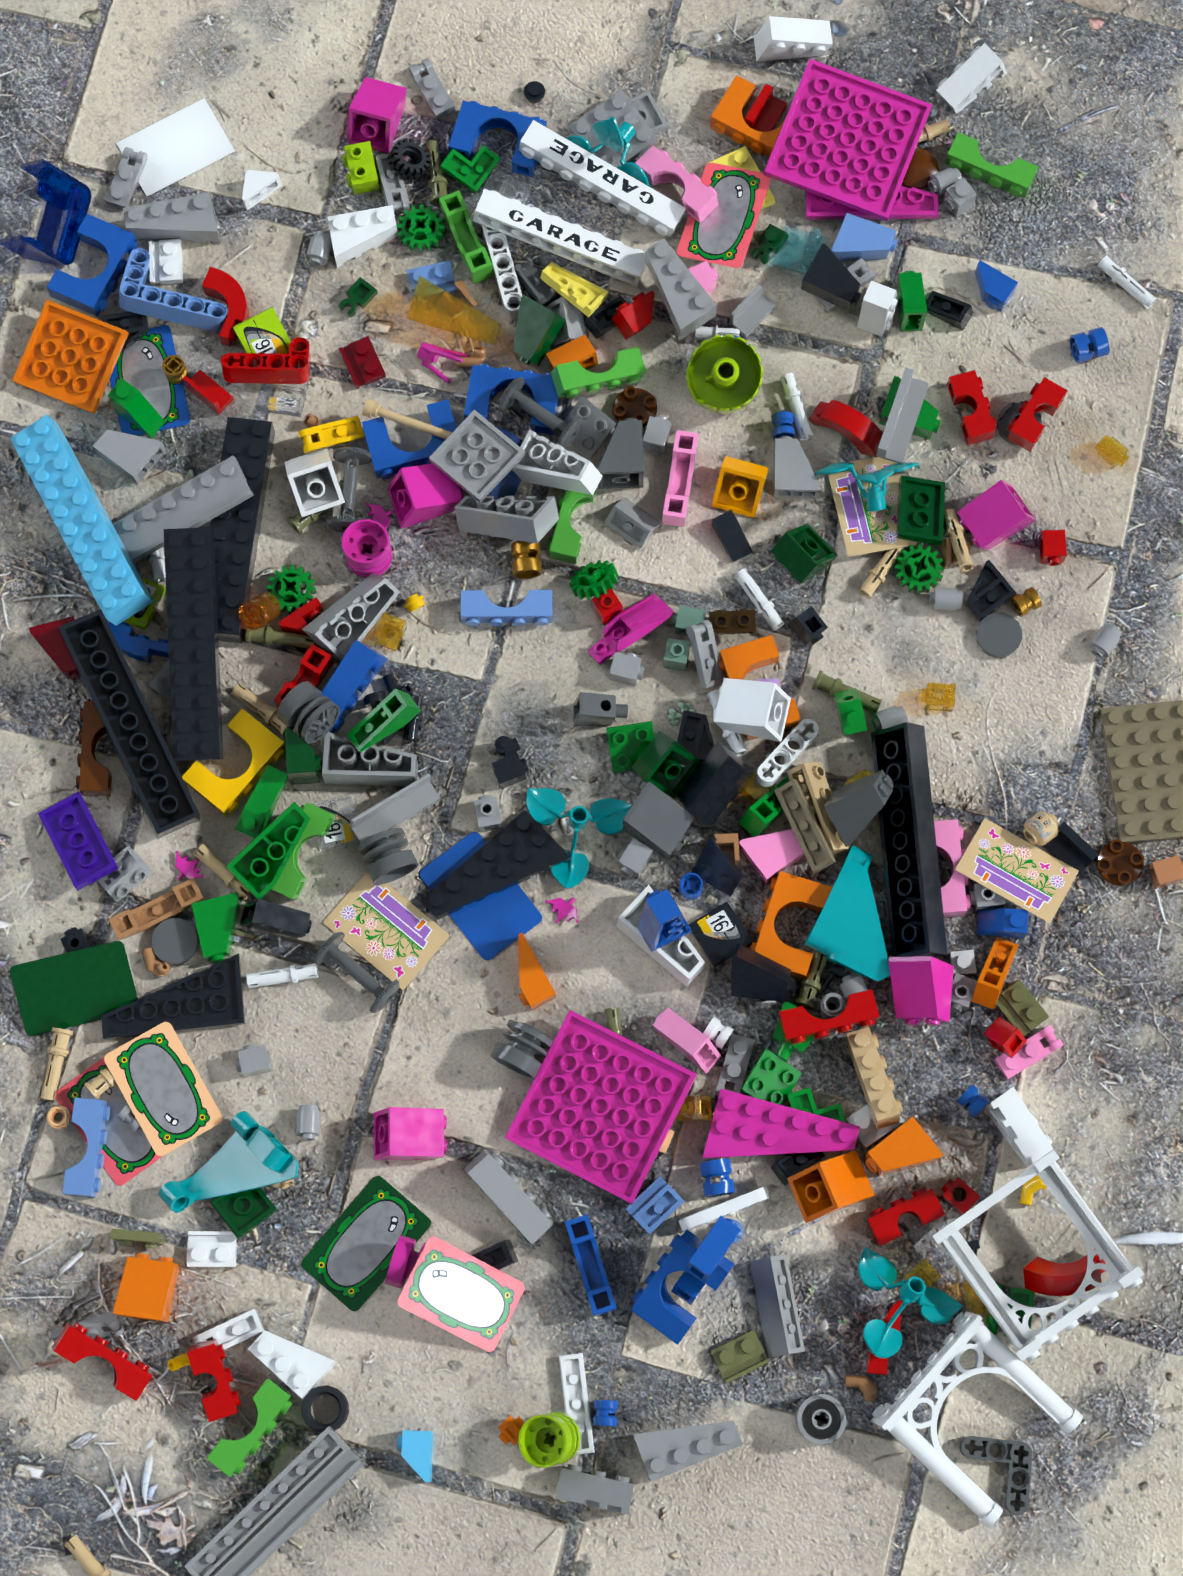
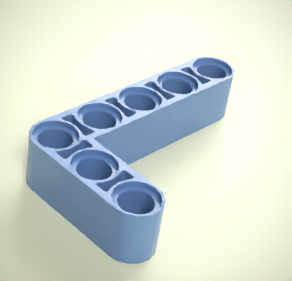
M142 248L131 251L119 291V306L123 310L212 332L221 331L227 317L225 305L145 285L149 274L150 254Z

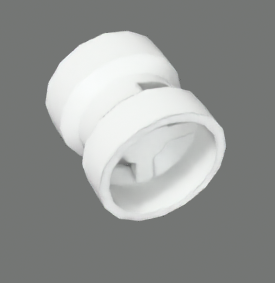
M713 1017L703 1034L714 1041L717 1047L722 1049L734 1029L730 1026L722 1025L719 1019Z

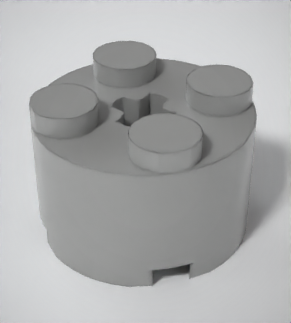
M817 1394L802 1401L796 1411L795 1423L798 1432L806 1441L816 1445H825L834 1442L842 1435L846 1427V1415L837 1399L830 1395ZM824 1413V1419L827 1422L818 1426L817 1420L814 1417Z

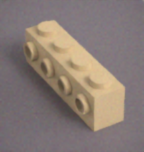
M821 762L802 763L787 771L790 781L792 779L798 781L833 856L850 849V846L845 847L824 807L832 791L829 788Z
M869 1027L846 1033V1045L876 1130L899 1123L900 1113L903 1112L899 1098H894L892 1092L895 1090L891 1076H886L884 1069H887V1064L884 1056H879L877 1051L879 1042L876 1034H871Z

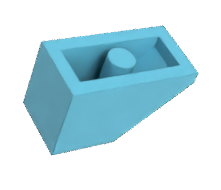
M402 1430V1435H398L397 1450L401 1451V1456L424 1482H431L434 1431Z

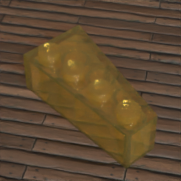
M419 276L407 319L496 346L502 326L501 323L425 277Z

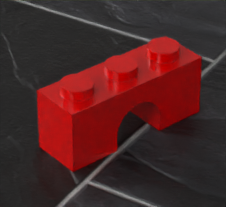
M975 370L950 376L947 388L953 405L965 403L974 410L972 415L962 418L960 425L967 446L993 439L997 430V423L995 418L990 415L989 399L983 395L981 377H977Z
M1045 377L1040 384L1036 382L1030 392L1032 395L1029 402L1025 400L1018 411L1021 415L1018 419L1013 418L1007 430L1010 433L1007 439L1031 452L1045 428L1044 425L1035 419L1034 414L1045 412L1053 417L1068 390Z
M312 644L299 662L300 669L295 678L290 683L286 681L275 697L274 702L279 708L285 696L302 682L309 681L318 688L334 664L332 656Z
M923 1187L913 1192V1198L905 1201L902 1197L890 1203L892 1206L890 1209L883 1211L881 1207L869 1213L871 1218H868L866 1223L878 1247L902 1236L898 1228V1219L902 1214L909 1213L914 1215L921 1227L946 1215L933 1188L927 1191Z
M215 1338L188 1347L187 1356L194 1376L201 1373H209L217 1381V1386L214 1390L202 1395V1402L208 1421L212 1422L236 1414L241 1401L238 1391H233L230 1384L234 1380L230 1367L225 1368L223 1359L226 1358L223 1345H218Z

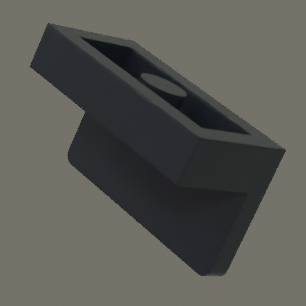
M1063 822L1058 827V835L1043 845V848L1053 857L1077 869L1079 872L1076 877H1078L1098 856V853L1069 825Z

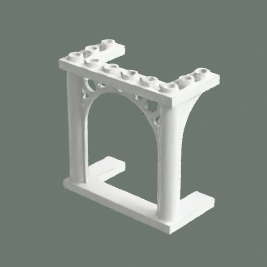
M1054 1150L932 1236L937 1244L941 1243L1015 1347L1014 1352L1021 1361L1026 1359L1028 1363L1040 1355L1038 1350L1042 1348L1041 1345L1043 1343L1046 1346L1052 1344L1059 1338L1057 1333L1065 1328L1067 1332L1079 1324L1078 1318L1084 1314L1088 1318L1099 1310L1097 1305L1105 1300L1109 1303L1119 1296L1117 1293L1119 1289L1127 1288L1132 1290L1143 1282L1140 1277L1145 1275L1139 1266H1131L1055 1162L1060 1157ZM1037 1174L1080 1232L1085 1242L1088 1258L1086 1274L1077 1291L1062 1303L1045 1308H1035L1019 1304L1004 1294L958 1231ZM1098 1254L1100 1261L1103 1259L1106 1264H1094V1256ZM1096 1269L1105 1270L1109 1274V1280L1104 1283L1096 1282L1092 1279L1091 1273ZM1089 1284L1101 1288L1100 1290H1090L1091 1294L1085 1292V1288ZM1078 1298L1085 1299V1300L1080 1303L1079 1300H1078ZM1071 1300L1075 1303L1073 1308L1068 1306V1302ZM1063 1308L1067 1311L1065 1315H1063ZM1018 1310L1025 1312L1022 1323L1018 1320L1021 1317L1015 1313ZM1050 1312H1054L1056 1318L1054 1319L1052 1317L1050 1319L1049 1326L1046 1327V1315ZM1033 1313L1039 1314L1042 1319L1041 1327L1037 1331L1030 1330L1028 1326L1029 1317Z

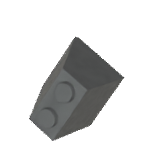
M627 418L624 421H619L598 467V471L602 475L598 489L643 487L642 420Z
M883 769L834 790L824 805L845 847L849 846L876 816L893 791V782L888 775H885Z
M648 782L624 817L623 831L670 860L672 855L677 856L683 848L681 842L685 836L690 837L696 828V825H694L695 817L655 785Z

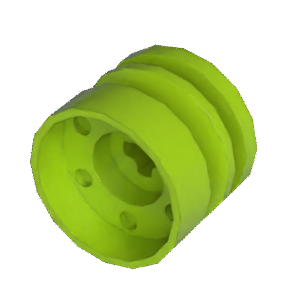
M551 1412L531 1417L523 1424L518 1438L519 1449L524 1459L531 1465L540 1468L568 1462L576 1455L581 1441L579 1427L574 1419L561 1412ZM554 1435H555V1436H556V1440H554V1442H552V1439H551V1438H553Z

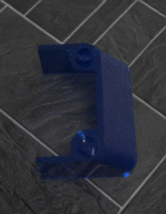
M44 159L21 164V169L38 178L35 186L36 193L39 198L47 202L36 240L32 237L18 235L0 239V245L27 260L58 266L70 265L75 259L80 237L77 231L87 215L92 197L91 191L87 185Z

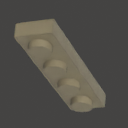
M792 779L775 789L777 798L812 871L817 873L835 863V858L798 781Z

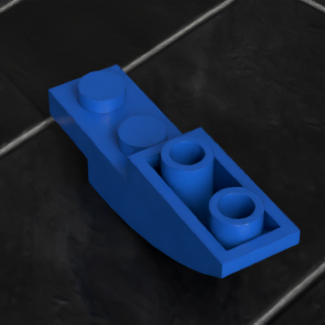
M108 622L124 655L146 663H151L152 655L169 658L168 640H149L148 636L136 634L135 637V632L128 623L122 622L116 626Z

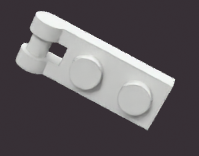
M252 1309L193 1337L197 1345L213 1337L214 1339L216 1338L218 1345L222 1344L224 1350H227L261 1334L264 1328L256 1309Z

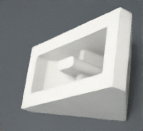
M246 170L242 200L247 211L282 186L277 172Z

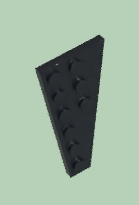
M524 810L424 897L421 903L438 920L463 909V906L475 901H481L490 894L499 893L530 879L531 876L537 873L546 872L553 869V866L562 862L566 863L572 859L538 822Z
M238 953L230 959L221 963L218 962L199 973H194L165 986L155 993L145 995L135 1002L101 1015L103 1039L137 1037L163 1022H169L175 1032L246 1024L240 954Z

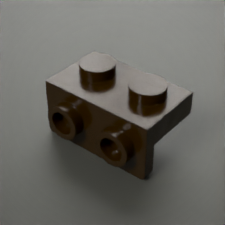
M738 609L736 611L715 610L709 612L708 620L712 624L714 635L756 632L755 610Z

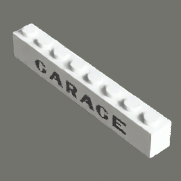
M534 120L520 141L519 151L525 157L537 160L544 168L556 171L563 179L571 180L578 184L582 190L596 194L601 201L615 205L620 212L624 214L629 213L639 223L643 225L648 224L655 228V231L660 235H667L671 238L684 216L686 208Z
M484 189L474 213L473 221L635 287L638 286L646 266L645 253L640 249H633L618 240L608 239L598 232L588 231L578 224H571L558 216H551L536 207L526 206L516 199H509L493 190Z

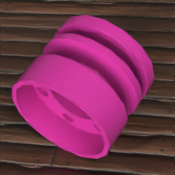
M365 519L350 524L344 531L342 549L350 571L363 578H368L372 574L379 576L384 574L390 567L393 559L389 534L385 527L377 521Z
M400 1235L389 1265L385 1284L401 1289L405 1280L409 1278L426 1243L423 1244L420 1252H416V1240Z

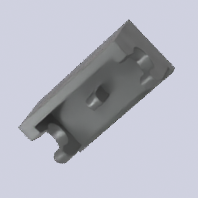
M531 258L527 259V264L523 267L520 263L514 266L518 281L532 300L545 307L558 299L554 289L540 279L541 273Z

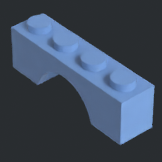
M461 590V621L466 623L467 626H478L480 623H489L491 626H501L502 623H511L514 626L534 623L537 626H545L548 623H553L552 590H529L526 598L521 603L506 608L493 604L487 598L484 590Z
M74 1098L72 1122L83 1129L88 1145L83 1159L77 1165L65 1169L62 1194L96 1198L97 1192L101 1190L99 1170L104 1166L102 1146L107 1141L105 1122L110 1117V1106H107L108 1102L104 1100Z

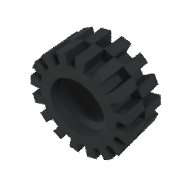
M404 138L394 145L388 155L389 160L387 162L388 165H391L390 170L396 171L394 173L396 177L401 175L400 179L404 180L407 178L408 182H411L412 179L417 181L418 178L422 177L430 165V158H428L430 154L429 152H424L426 150L425 146H419L421 142L417 141V143H414L412 138L408 142V139ZM402 155L412 158L416 165L406 162Z

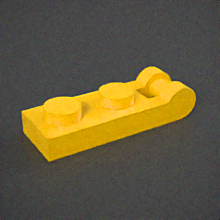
M359 416L298 431L299 437L304 443V454L360 440L365 437ZM317 435L319 442L313 443L311 436Z

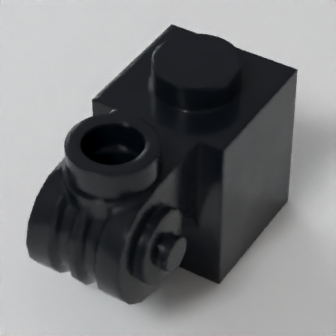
M500 736L495 741L496 753L504 756V758L493 762L492 768L500 788L503 789L526 780V772L529 769L525 759L519 758L517 751H520V747L516 737L510 739L507 736Z

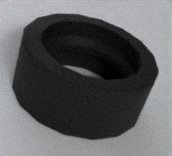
M318 1386L310 1390L304 1397L301 1406L302 1417L306 1425L320 1433L328 1426H331L334 1431L341 1428L349 1414V1403L346 1396L339 1389L332 1386ZM328 1394L338 1401L340 1412L333 1422L321 1424L313 1418L311 1406L317 1397Z

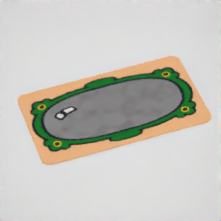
M169 1022L159 1024L105 1055L104 1061L156 1155L164 1156L222 1122L223 1117Z

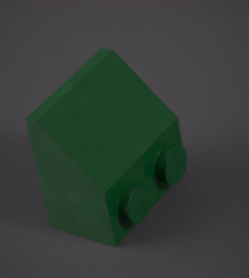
M808 523L786 532L771 550L776 560L783 564L791 572V576L800 583L812 579L838 556Z
M285 728L287 775L292 785L320 783L323 766L320 756H317L315 750L290 728Z
M659 731L633 764L632 769L643 781L652 783L665 794L675 798L702 762L677 741Z

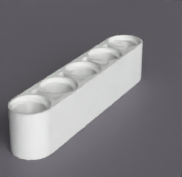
M482 225L484 240L493 265V272L504 312L509 319L517 320L522 293L504 233L488 229V227ZM495 245L502 246L500 249L493 248V246ZM502 264L508 266L505 269L498 268V266ZM506 284L513 285L510 289L504 288ZM511 304L519 305L517 308L514 309L509 307Z

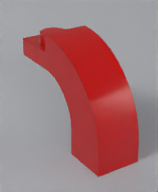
M209 267L202 288L205 295L219 299L228 306V314L219 337L223 345L231 347L233 340L236 341L238 338L233 326L249 319L248 303L241 286L231 275L222 270Z
M831 400L830 403L819 402L808 418L812 424L830 428L841 433L855 445L861 454L877 458L876 454L883 432L875 423L859 411L839 401Z
M1098 1254L1094 1256V1264H1106L1103 1259L1100 1261ZM1087 1255L1080 1260L1070 1263H1055L1037 1256L1023 1268L1025 1289L1049 1296L1073 1295L1085 1277L1088 1262ZM1096 1269L1092 1271V1279L1102 1283L1101 1274L1105 1270ZM1089 1284L1086 1286L1085 1292L1094 1289L1095 1286Z

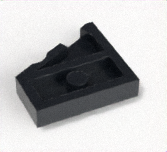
M127 311L101 316L103 322L126 330L129 333L121 353L150 332L146 315Z
M987 560L965 605L981 621L1010 600L1012 596L1016 595V592L991 561Z
M684 710L677 742L701 760V762H703L714 747L708 719L705 714Z
M711 835L691 873L698 874L702 881L731 897L743 874L732 863L727 852H723L718 846L716 837Z

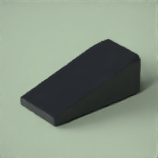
M932 291L926 300L927 313L961 330L965 329L973 315L970 304Z
M622 296L596 309L590 317L586 316L585 326L596 339L616 327L611 318L618 313L616 308L626 302Z
M732 510L712 519L711 525L733 563L753 553Z
M823 1152L786 1154L771 1166V1169L782 1184L786 1186L789 1184L787 1178L813 1166L825 1155Z
M503 1240L471 1255L498 1270L518 1262L510 1240Z

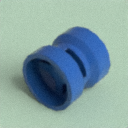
M782 411L771 415V422L774 425L772 431L773 439L782 436L795 437V429L792 427L794 422L793 413Z
M695 873L685 874L680 880V894L687 900L697 899L701 895L703 888L701 877Z
M972 1084L957 1102L961 1106H966L969 1114L974 1118L990 1100L986 1096H981L978 1093V1088Z
M594 1400L596 1416L593 1418V1425L617 1426L615 1411L618 1409V1401Z

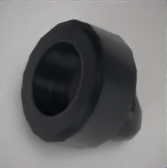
M378 691L364 696L365 706H371L373 710L386 698V693Z

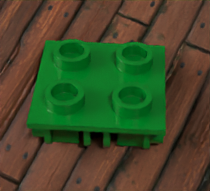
M652 721L606 728L613 773L633 770V764L654 739Z
M765 1048L741 1089L747 1096L783 1105L787 1099V1094L791 1093L802 1073Z

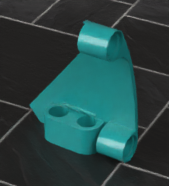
M852 845L844 859L842 869L804 945L827 956L826 958L858 975L869 977L878 982L890 976V968L867 871L873 855Z
M242 1111L233 1117L231 1126L236 1132L221 1149L190 1178L183 1181H170L164 1184L159 1191V1196L174 1213H179L195 1201L236 1194L296 1179L298 1177L299 1162L271 1131L259 1125L247 1111Z

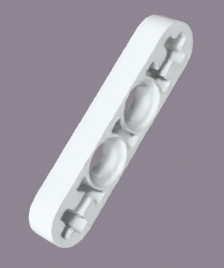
M812 719L802 720L759 766L755 774L756 782L763 787L772 786L815 739L819 731L818 724ZM804 729H811V732H808L804 738L801 736ZM795 741L799 744L800 748L793 750L789 747L788 742ZM774 757H784L786 764L780 765L776 763ZM770 768L773 769L770 777H763V774H766Z
M762 1187L683 1218L678 1222L682 1232H685L687 1229L690 1231L718 1220L720 1216L725 1217L766 1201L770 1197L766 1187Z

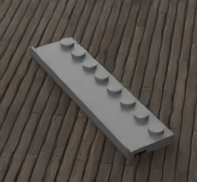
M231 456L115 522L113 526L133 563H136L164 547L163 529L197 528L254 495L246 482L247 480L237 459Z
M328 1426L184 1567L192 1576H251L365 1464L331 1426Z

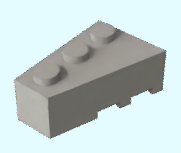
M568 1464L567 1469H561L555 1498L628 1515L634 1484L629 1483L630 1478L616 1475L614 1480L606 1478V1472L593 1469L591 1474L581 1472L582 1467Z

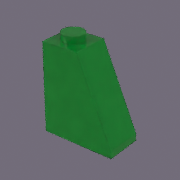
M915 271L899 273L897 291L900 332L922 331L927 315L922 273H915Z
M894 375L881 413L879 424L885 426L901 382V378ZM925 399L923 400L912 434L930 440L932 432L937 433L941 420L937 419L939 411Z
M123 378L109 392L108 397L117 414L152 439L166 423L141 392Z
M238 892L192 903L202 954L206 961L218 963L224 961V957L230 956L242 902Z

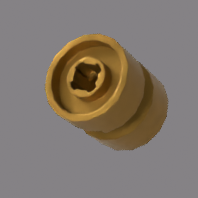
M519 540L511 544V555L514 559L512 562L513 576L518 579H531L542 575L541 560L538 559L541 556L540 542L528 543Z

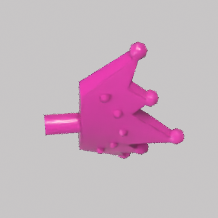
M366 502L365 505L371 509L368 516L372 515L373 521L379 522L387 529L391 522L388 515L393 514L392 509L385 512L381 505L368 504Z
M179 851L175 852V867L181 871L177 877L178 880H181L184 876L188 879L204 877L203 874H198L201 868L196 869L200 861L198 858L187 861L188 856L181 858L178 854Z
M573 897L568 902L562 898L545 900L546 904L553 905L552 912L558 911L557 924L566 917H568L567 922H570L573 918L576 920V923L579 922L577 920V908L572 906V903L575 901Z

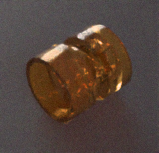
M261 593L242 604L239 610L240 620L245 627L257 630L279 616L280 604L272 594Z

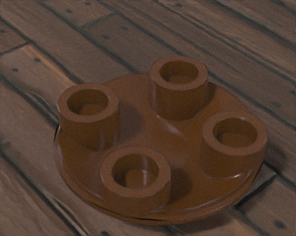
M916 148L901 186L917 189L928 187L930 176L937 173L939 169L936 158L929 151Z
M628 386L615 398L613 414L618 422L624 421L627 418L642 420L643 428L647 426L650 416H656L657 401L648 391Z
M1115 839L1103 846L1099 851L1096 860L1097 870L1101 877L1110 884L1116 886L1129 885L1140 877L1144 866V856L1131 843Z

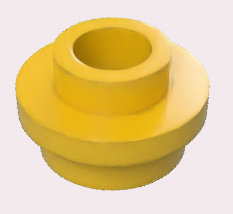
M416 593L405 599L407 604L403 607L404 609L407 608L409 613L425 605L423 601L425 598L423 595L419 597Z

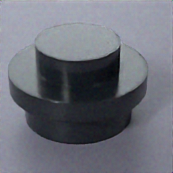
M537 81L529 82L524 87V96L529 102L538 103L545 96V87Z

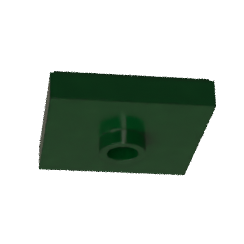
M261 1188L216 1197L210 1201L212 1207L238 1240L242 1239L277 1212V1208Z

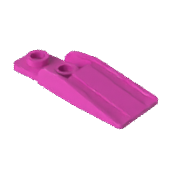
M652 594L616 615L605 626L603 630L604 637L589 648L588 653L601 665L612 657L615 652L622 651L670 618L674 612L656 594Z

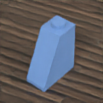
M846 213L831 251L840 261H857L861 258L863 260L887 259L889 252L894 253L898 240L895 239L897 230Z

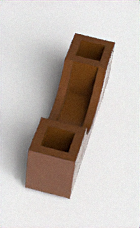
M84 701V709H80V722L83 723V730L79 731L78 736L79 744L82 747L81 753H78L77 756L80 775L76 777V788L79 789L83 796H111L112 773L108 768L97 763L95 758L96 745L100 738L106 734V731L92 702Z

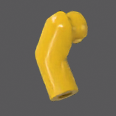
M1038 1175L1023 1184L1019 1204L1031 1206L1033 1194L1040 1189L1045 1190L1047 1188Z
M187 1353L181 1354L167 1362L168 1368L172 1372L184 1366H191Z

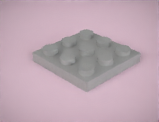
M622 89L568 126L573 135L587 139L591 148H594L600 144L592 132V125L595 122L614 116L618 127L622 122L630 123L635 128L636 134L629 142L631 147L627 151L625 162L633 161L653 145L659 143L658 137ZM604 145L593 154L617 168L621 165L620 159L624 147L621 151L616 152Z
M473 410L429 457V461L481 503L525 456V451L476 410Z

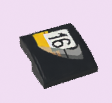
M728 902L723 903L689 924L693 931L691 934L714 968L732 957L735 944L749 947L753 942Z

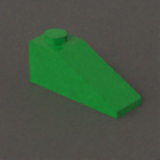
M395 689L346 735L358 752H362L404 727L421 710L408 693Z
M267 765L242 811L235 830L255 838L268 826L287 782L288 775L286 772Z
M788 776L749 807L739 821V824L753 837L763 833L784 813L774 790L789 782Z

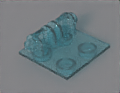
M785 226L783 231L788 233L789 238L775 255L772 265L806 274L822 243H826L827 237L822 236L821 230L818 228L807 232Z

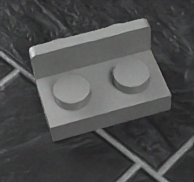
M129 845L114 857L119 869L97 880L116 902L125 897L152 873Z

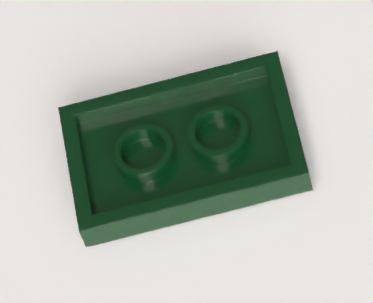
M901 475L898 492L897 539L941 545L943 542L945 482Z

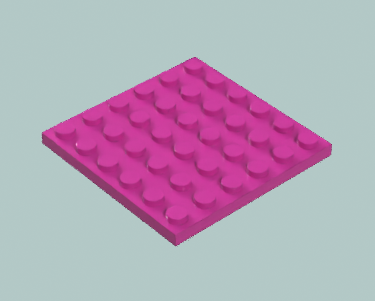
M809 59L763 175L887 222L932 104Z
M569 1010L505 1138L633 1204L697 1074Z

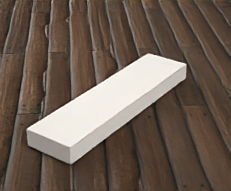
M583 1353L559 1356L565 1414L574 1419L581 1435L580 1448L576 1455L594 1453Z

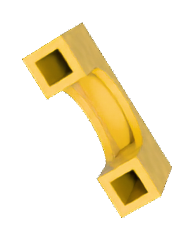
M243 708L227 726L230 732L249 746L252 751V761L248 770L235 779H222L215 776L196 760L182 776L186 785L225 817L229 813L233 814L239 808V802L242 798L249 796L254 791L255 784L261 778L267 765L280 761L286 753L285 743Z

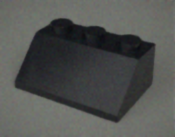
M718 741L677 796L686 810L701 823L712 825L754 769Z

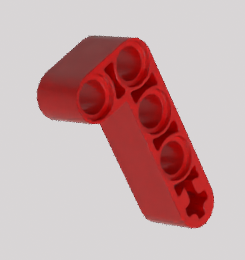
M302 337L294 338L290 342L289 354L227 353L221 358L223 378L230 383L304 384L310 377L309 341Z

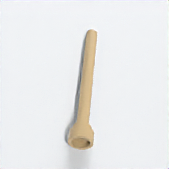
M369 398L366 400L362 410L363 416L369 418L380 416L445 440L453 433L381 408L377 401Z

